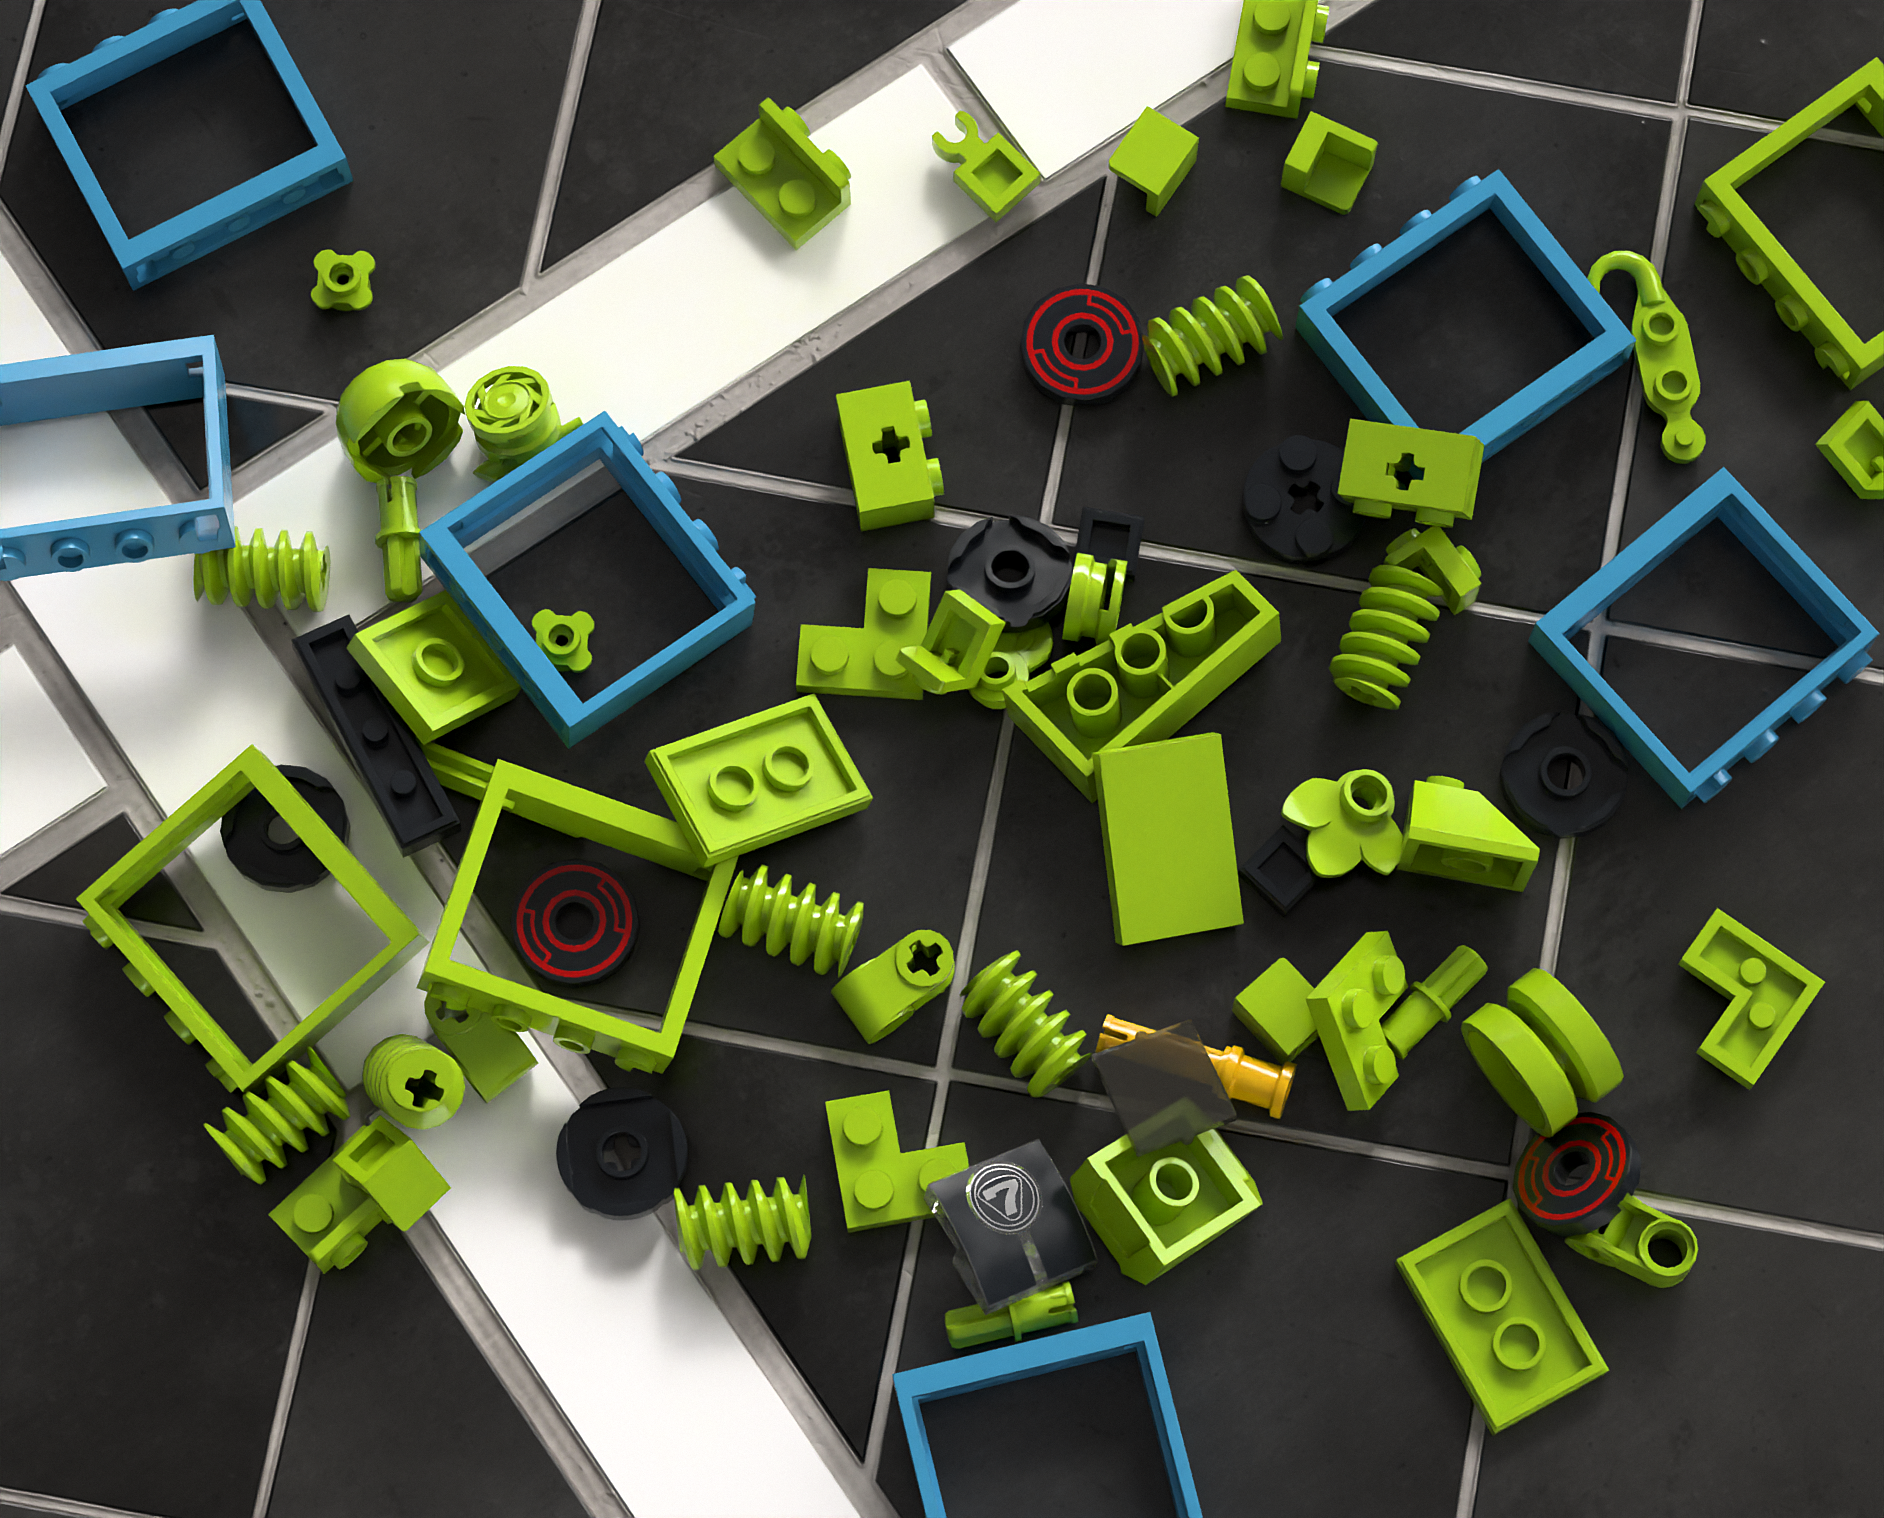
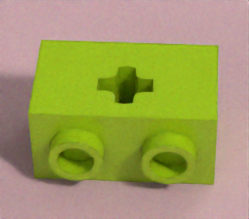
M910 381L836 394L837 416L860 530L867 531L935 518L934 497L944 495V486L938 458L926 460L922 438L932 436L926 400L914 401ZM895 447L896 454L900 457V462L888 464V459L883 454V449Z
M1350 419L1337 494L1347 502L1354 503L1353 513L1389 519L1391 518L1393 508L1416 512L1415 522L1452 528L1454 518L1472 520L1484 444L1476 436ZM1414 461V465L1424 473L1423 480H1412L1409 490H1406V486L1396 479L1397 471H1409L1411 463Z

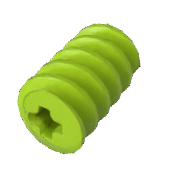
M1249 275L1238 278L1235 284L1236 293L1227 286L1215 289L1213 295L1214 304L1204 296L1193 299L1191 305L1192 315L1182 307L1172 309L1169 314V325L1159 317L1148 321L1147 336L1142 335L1145 353L1159 382L1170 396L1178 395L1176 375L1180 373L1193 386H1197L1200 384L1199 364L1204 363L1214 375L1218 376L1222 374L1221 354L1226 352L1237 365L1245 363L1244 343L1249 342L1262 355L1267 352L1265 333L1271 331L1278 340H1283L1282 330L1273 306L1264 289L1255 279Z
M234 526L236 547L195 554L193 587L197 602L205 589L209 602L212 605H221L230 591L236 606L245 607L249 605L254 593H256L259 605L262 608L269 609L275 605L281 594L286 609L297 610L306 594L309 608L313 612L324 610L330 579V550L328 545L324 550L317 549L312 531H306L298 549L292 548L289 532L281 529L274 547L267 546L263 528H256L249 545H242L238 526Z
M1379 565L1373 568L1370 573L1369 583L1371 587L1363 590L1360 596L1359 604L1362 609L1354 612L1350 618L1349 626L1352 632L1342 636L1339 644L1342 654L1333 657L1329 670L1334 677V684L1350 697L1376 707L1398 710L1401 701L1389 692L1387 688L1389 685L1401 688L1408 687L1411 678L1397 668L1398 663L1418 665L1421 656L1407 646L1408 641L1428 642L1430 633L1416 622L1418 618L1437 621L1440 611L1427 601V597L1442 596L1443 590L1431 580L1406 568L1395 565Z
M762 864L750 879L743 877L744 871L742 869L734 881L721 916L718 929L720 936L725 938L731 937L742 924V942L745 946H755L766 934V951L769 955H779L790 943V960L792 964L802 965L814 952L815 972L824 975L838 961V978H840L848 964L861 930L864 903L857 901L844 916L839 914V893L833 892L822 906H818L815 904L816 885L813 883H809L800 895L795 897L791 895L792 875L786 873L775 887L772 888L767 886L768 866Z
M1016 950L1002 956L987 966L964 987L959 995L960 997L968 996L961 1009L966 1018H974L985 1014L978 1026L979 1034L983 1038H990L1001 1034L994 1047L995 1053L1000 1058H1006L1018 1053L1010 1068L1011 1073L1017 1078L1035 1073L1027 1086V1092L1031 1097L1038 1098L1048 1094L1071 1077L1092 1057L1093 1053L1080 1056L1077 1052L1087 1035L1083 1029L1067 1036L1060 1032L1070 1016L1067 1010L1050 1016L1046 1015L1044 1010L1054 995L1051 990L1034 996L1028 993L1029 988L1037 977V973L1034 970L1016 977L1011 972L1021 957L1019 951Z
M399 1034L387 1037L376 1044L364 1060L362 1080L365 1093L376 1107L408 1128L425 1130L440 1126L452 1118L462 1104L465 1090L462 1070L452 1057L417 1036ZM409 1077L414 1079L421 1078L417 1087L406 1085Z
M310 1046L306 1047L311 1065L309 1069L304 1068L291 1059L285 1063L290 1081L288 1085L270 1075L264 1079L269 1097L268 1100L264 1101L249 1091L243 1094L248 1115L243 1117L228 1107L222 1110V1116L227 1129L224 1133L207 1123L203 1124L239 1173L261 1185L266 1181L261 1163L262 1160L266 1159L281 1169L288 1165L282 1145L287 1143L302 1153L309 1149L303 1129L308 1127L323 1137L330 1133L325 1118L327 1111L343 1121L351 1117L345 1099L347 1097L346 1093Z
M805 1175L802 1177L798 1194L795 1195L792 1194L784 1177H777L772 1197H766L758 1180H751L746 1200H740L732 1182L725 1183L719 1203H714L706 1185H701L698 1187L694 1205L688 1206L680 1189L674 1188L680 1252L685 1254L693 1270H701L706 1250H711L720 1268L727 1267L733 1247H737L746 1265L753 1264L758 1245L763 1244L772 1262H779L785 1242L790 1243L798 1259L806 1258L811 1241V1225Z

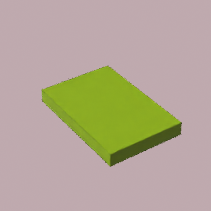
M814 693L650 750L644 761L702 868L865 810L873 799Z
M1210 732L1093 752L1092 757L1115 942L1125 946L1244 924L1221 734Z
M1510 1198L1395 1261L1397 1269L1492 1436L1596 1380L1609 1371Z

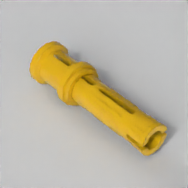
M1109 1014L1106 1016L1102 1026L1105 1031L1104 1034L1100 1033L1096 1054L1102 1056L1104 1054L1213 1088L1212 1095L1217 1096L1219 1101L1227 1103L1231 1098H1235L1267 1108L1271 1117L1281 1118L1291 1090L1297 1064L1286 1061L1283 1066L1266 1062L1245 1055L1244 1048L1233 1045V1047L1226 1046L1223 1052L1126 1022Z

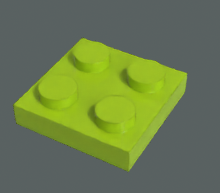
M446 590L356 633L346 648L423 745L514 699L521 690L519 684Z

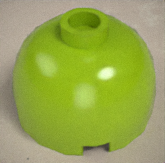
M405 358L386 360L364 370L351 381L342 393L336 410L338 439L345 455L355 470L366 481L377 484L379 480L385 478L388 480V485H391V476L401 475L412 468L411 475L416 479L429 473L447 459L460 442L463 429L458 421L461 413L465 415L464 405L453 389L433 368Z

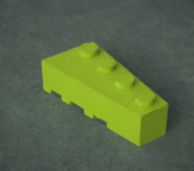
M1237 570L1162 607V613L1134 627L1130 623L1109 634V640L1078 656L1073 652L1052 663V669L1027 682L1021 679L1002 689L1008 717L1092 804L1098 799L1092 757L1093 752L1167 740L1281 642L1279 612Z

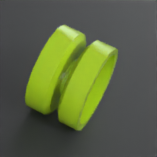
M1533 968L1508 987L1506 996L1509 1010L1497 1004L1487 1003L1462 1022L1461 1032L1476 1063L1508 1106L1529 1127L1541 1136L1550 1138L1576 1118L1578 1108L1575 1096L1596 1103L1620 1085L1624 1075L1620 1062L1609 1041L1579 1001L1552 975L1543 969Z

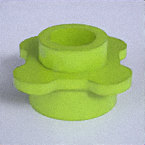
M327 249L316 255L314 267L318 271L317 286L311 291V297L317 307L321 309L332 307L341 311H360L371 304L373 295L370 290L369 275L375 270V261L368 252L358 251L354 255H337L333 250ZM342 275L349 277L348 283L344 285L337 282L338 278Z
M549 609L536 613L532 619V627L537 632L536 644L557 671L571 670L575 673H580L588 669L592 663V655L588 651V636L595 629L592 617L583 611H578L572 616L555 615ZM560 636H565L568 639V643L564 646H559L556 643V639Z

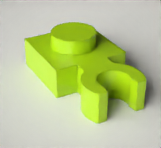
M960 110L955 114V125L965 134V138L960 142L952 143L936 131L932 135V147L937 156L942 160L961 164L953 172V181L997 223L1041 183V173L1001 134H995L988 142L984 143L978 137V126L974 118Z

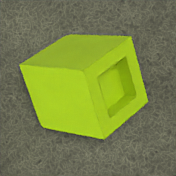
M1147 106L1110 157L1108 168L1111 172L1147 193L1146 211L1157 217L1195 164L1199 137Z
M1311 111L1284 163L1281 187L1346 215L1350 212L1373 167L1378 143L1372 138Z
M1286 958L1278 959L1235 997L1232 1012L1282 1066L1286 1061L1291 1062L1319 1037L1305 1000L1314 988Z
M381 1115L332 1160L348 1179L372 1197L393 1224L402 1231H407L451 1189L450 1185L412 1139Z

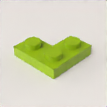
M868 568L864 628L801 624L796 678L797 692L923 700L924 689L915 684L912 680L913 674L897 663L896 657L901 648L921 645L926 635L929 621L931 572Z
M1718 908L1678 963L1679 966L1731 1001L1696 1053L1749 1090L1756 1083L1825 983V981Z
M1388 931L1366 932L1305 999L1348 1111L1370 1110L1399 1077L1394 1053L1387 1044L1379 1019L1409 986L1405 978L1403 963L1397 957Z
M889 1090L825 1102L848 1233L948 1215L930 1185L970 1169L965 1142L900 1153ZM970 1176L966 1187V1196L969 1207L973 1211L974 1208L969 1193L972 1181Z

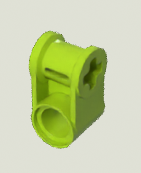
M917 930L908 934L877 958L867 961L850 972L832 988L831 994L866 1042L873 1044L896 1030L915 1011L946 990L955 974L953 950L949 941L940 933L932 930ZM922 951L929 958L938 953L939 956L936 959L938 972L929 976L922 969L913 974L912 971L915 968L913 955Z
M427 992L424 1001L425 1015L434 1034L453 1056L452 1058L462 1070L464 1077L486 1104L539 1064L515 1031L505 1029L492 1022V1014L467 1006L468 1018L465 1021L458 1023L453 1017L441 1021L446 1016L443 1007L445 1001L430 997L429 992Z
M1628 1192L1625 1198L1617 1205L1622 1211L1610 1221L1604 1234L1598 1232L1599 1227L1588 1234L1565 1237V1243L1585 1257L1598 1263L1615 1267L1658 1288L1673 1287L1683 1281L1696 1261L1698 1253L1697 1238L1690 1227L1680 1220L1643 1204L1633 1195L1631 1197ZM1656 1239L1672 1241L1681 1251L1682 1263L1670 1268L1659 1266L1651 1259L1648 1244Z

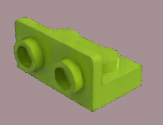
M1244 0L1225 107L1297 119L1301 97L1314 98L1320 62L1308 61L1311 41L1323 43L1329 6L1317 5L1318 0Z
M768 97L758 105L760 118L715 154L714 164L795 250H798L851 205L849 179L852 176L845 163L836 153L830 149L822 153L808 138L810 136L809 128L792 108L787 106L781 110Z
M365 1124L268 1214L324 1274L334 1265L341 1270L352 1263L368 1244L364 1237L381 1220H384L387 1224L392 1223L372 1197L348 1179L332 1161L367 1128Z

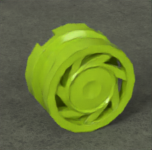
M507 366L484 375L468 391L464 404L467 420L474 431L479 450L487 459L501 465L504 459H516L518 465L524 464L556 443L559 438L562 424L558 409L552 399L548 382L539 372L525 366ZM479 398L480 403L477 409H475L477 399Z
M1077 553L1062 639L1078 642L1082 636L1095 638L1097 645L1110 639L1109 634L1117 629L1128 561L1111 559L1108 564L1095 562L1093 555ZM1106 594L1111 595L1109 610H1103Z

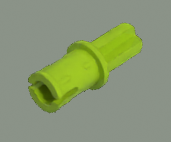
M391 476L392 489L389 488L388 480L385 478L379 480L376 484L381 531L375 536V544L383 552L385 594L387 598L392 602L408 603L416 601L423 591L419 549V532L421 529H419L416 498L417 482L415 479L407 476Z
M1464 945L1458 946L1423 983L1415 981L1410 986L1412 994L1381 1024L1387 1044L1395 1056L1404 1059L1408 1055L1407 1053L1440 1020L1448 1022L1452 1017L1449 1010L1486 974L1488 968L1486 963L1473 949Z
M1065 1281L1059 1285L1013 1295L988 1306L987 1302L949 1310L945 1313L944 1321L951 1346L959 1349L1013 1336L1015 1342L1022 1341L1021 1334L1069 1322L1077 1323L1078 1315L1076 1308L1073 1306L1075 1300L1070 1283Z

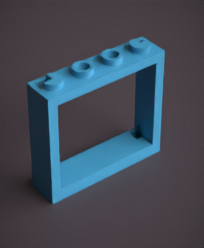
M198 0L181 9L164 10L151 18L147 26L125 37L113 36L96 45L92 53L70 64L59 63L50 66L39 74L37 80L25 85L133 291L354 181L345 154L260 0ZM247 19L316 147L128 240L60 111Z
M1499 169L1482 181L1478 176H1473L1464 181L1450 194V202L1435 213L1431 214L1429 210H1423L1413 216L1400 229L1399 234L1401 236L1384 248L1380 244H1374L1365 249L1351 262V270L1336 281L1332 282L1330 278H1325L1314 284L1300 299L1302 304L1299 306L1295 326L1368 421L1419 428L1332 316L1490 208L1594 337V340L1459 433L1476 436L1484 444L1482 463L1628 362L1636 342L1635 337ZM1413 461L1408 472L1415 480H1423L1424 473L1414 465Z
M214 335L0 365V426L203 397L209 499L0 529V581H12L24 577L59 572H76L87 568L122 563H140L150 559L192 553L203 554L213 550L236 547L225 374ZM203 361V367L189 369L187 364Z
M606 411L598 414L419 532L420 557L568 749L750 627L753 623L756 604L754 600L756 595L745 583V573L738 567L730 570L716 552L719 550V546L709 527L700 519L692 521L679 505L681 503V496L672 480L662 471L656 474L641 457L644 455V450L634 432L629 435L623 426L618 427ZM600 459L719 612L585 703H582L465 552L464 548Z
M1723 467L1538 620L1534 625L1528 642L1599 720L1615 734L1620 743L1682 809L1696 796L1703 803H1706L1717 795L1733 779L1727 770L1744 756L1751 764L1762 757L1780 739L1774 730L1790 717L1798 724L1808 718L1827 699L1821 691L1837 677L1844 684H1847L1860 674L1873 661L1867 652L1880 633L1727 469ZM1718 517L1837 644L1838 648L1689 773L1568 640L1713 519Z
M1151 1312L892 1374L925 1518H946V1513L919 1404L1131 1352L1136 1353L1177 1518H1203Z

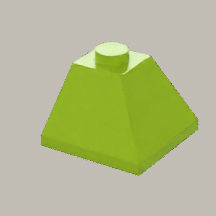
M1445 776L1427 777L1426 782L1415 780L1408 799L1403 829V842L1397 869L1523 892L1538 862L1540 849L1480 792L1464 789L1465 784L1462 781Z

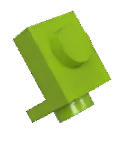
M1855 401L1815 445L1860 499H1884V419L1869 401Z
M1432 526L1421 534L1417 528L1410 529L1396 538L1386 548L1388 556L1385 558L1383 565H1395L1408 570L1419 566L1427 579L1443 590L1441 598L1454 615L1475 602L1482 584L1478 579L1481 577L1480 568L1472 554L1462 545L1455 548L1440 527Z
M962 590L945 591L921 645L901 648L896 657V662L913 674L912 680L915 684L934 694L942 695L951 691L976 688L1006 622Z

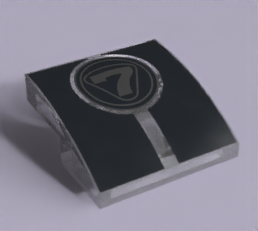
M1039 1138L927 1185L924 1200L957 1249L952 1264L985 1315L1085 1273L1097 1266L1098 1258L1080 1212L1062 1176Z

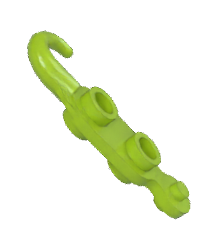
M1613 251L1603 255L1591 266L1587 279L1599 293L1601 280L1609 271L1616 269L1624 270L1634 277L1638 289V297L1631 325V334L1636 339L1633 350L1643 396L1647 405L1654 412L1664 417L1666 421V427L1661 436V449L1664 455L1669 460L1679 464L1693 462L1701 455L1706 441L1703 429L1690 415V410L1695 406L1700 394V379L1685 317L1663 289L1661 278L1655 266L1643 255L1631 251Z

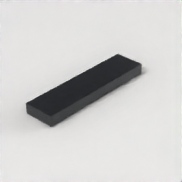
M348 614L292 639V647L404 858L461 832V822L410 727L346 649L353 636L359 632L351 616Z

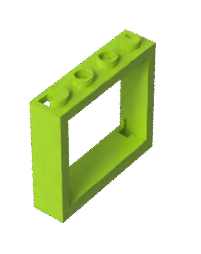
M1878 57L1706 178L1694 203L1709 222L1706 230L1714 237L1719 238L1722 236L1736 253L1737 264L1745 277L1756 285L1761 283L1776 301L1775 308L1782 321L1795 332L1800 330L1815 347L1816 359L1823 370L1829 366L1850 390L1884 367V331L1864 344L1735 189L1854 104L1884 138V64Z
M253 744L246 748L76 898L89 914L82 922L91 931L90 934L106 950L113 944L120 949L130 961L122 968L126 976L146 997H149L155 991L171 1008L163 1016L166 1022L188 1045L192 1044L196 1039L213 1057L205 1064L206 1068L215 1078L219 1079L230 1093L239 1087L241 1091L245 1093L249 1091L257 1096L266 1088L264 1079L270 1075L275 1079L278 1078L286 1070L285 1063L291 1059L296 1062L306 1053L307 1046L313 1047L430 943L270 759ZM256 787L388 937L391 943L258 1061L252 1064L118 908Z
M497 759L487 782L416 988L429 992L430 997L445 1001V1008L461 1011L469 1006L492 1014V1022L505 1029L527 1032L529 1028L552 1035L554 1036L553 1042L568 1051L587 1054L592 1049L615 1057V1064L630 1072L634 1067L651 1074L652 1071L663 1074L674 1058L739 855L702 868L677 822ZM501 808L707 881L659 1032L449 960Z

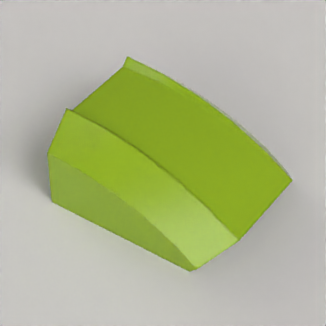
M1183 1099L1088 1157L1070 1177L1076 1210L1084 1214L1120 1265L1121 1273L1145 1285L1203 1248L1263 1205L1253 1178L1211 1120L1188 1099Z

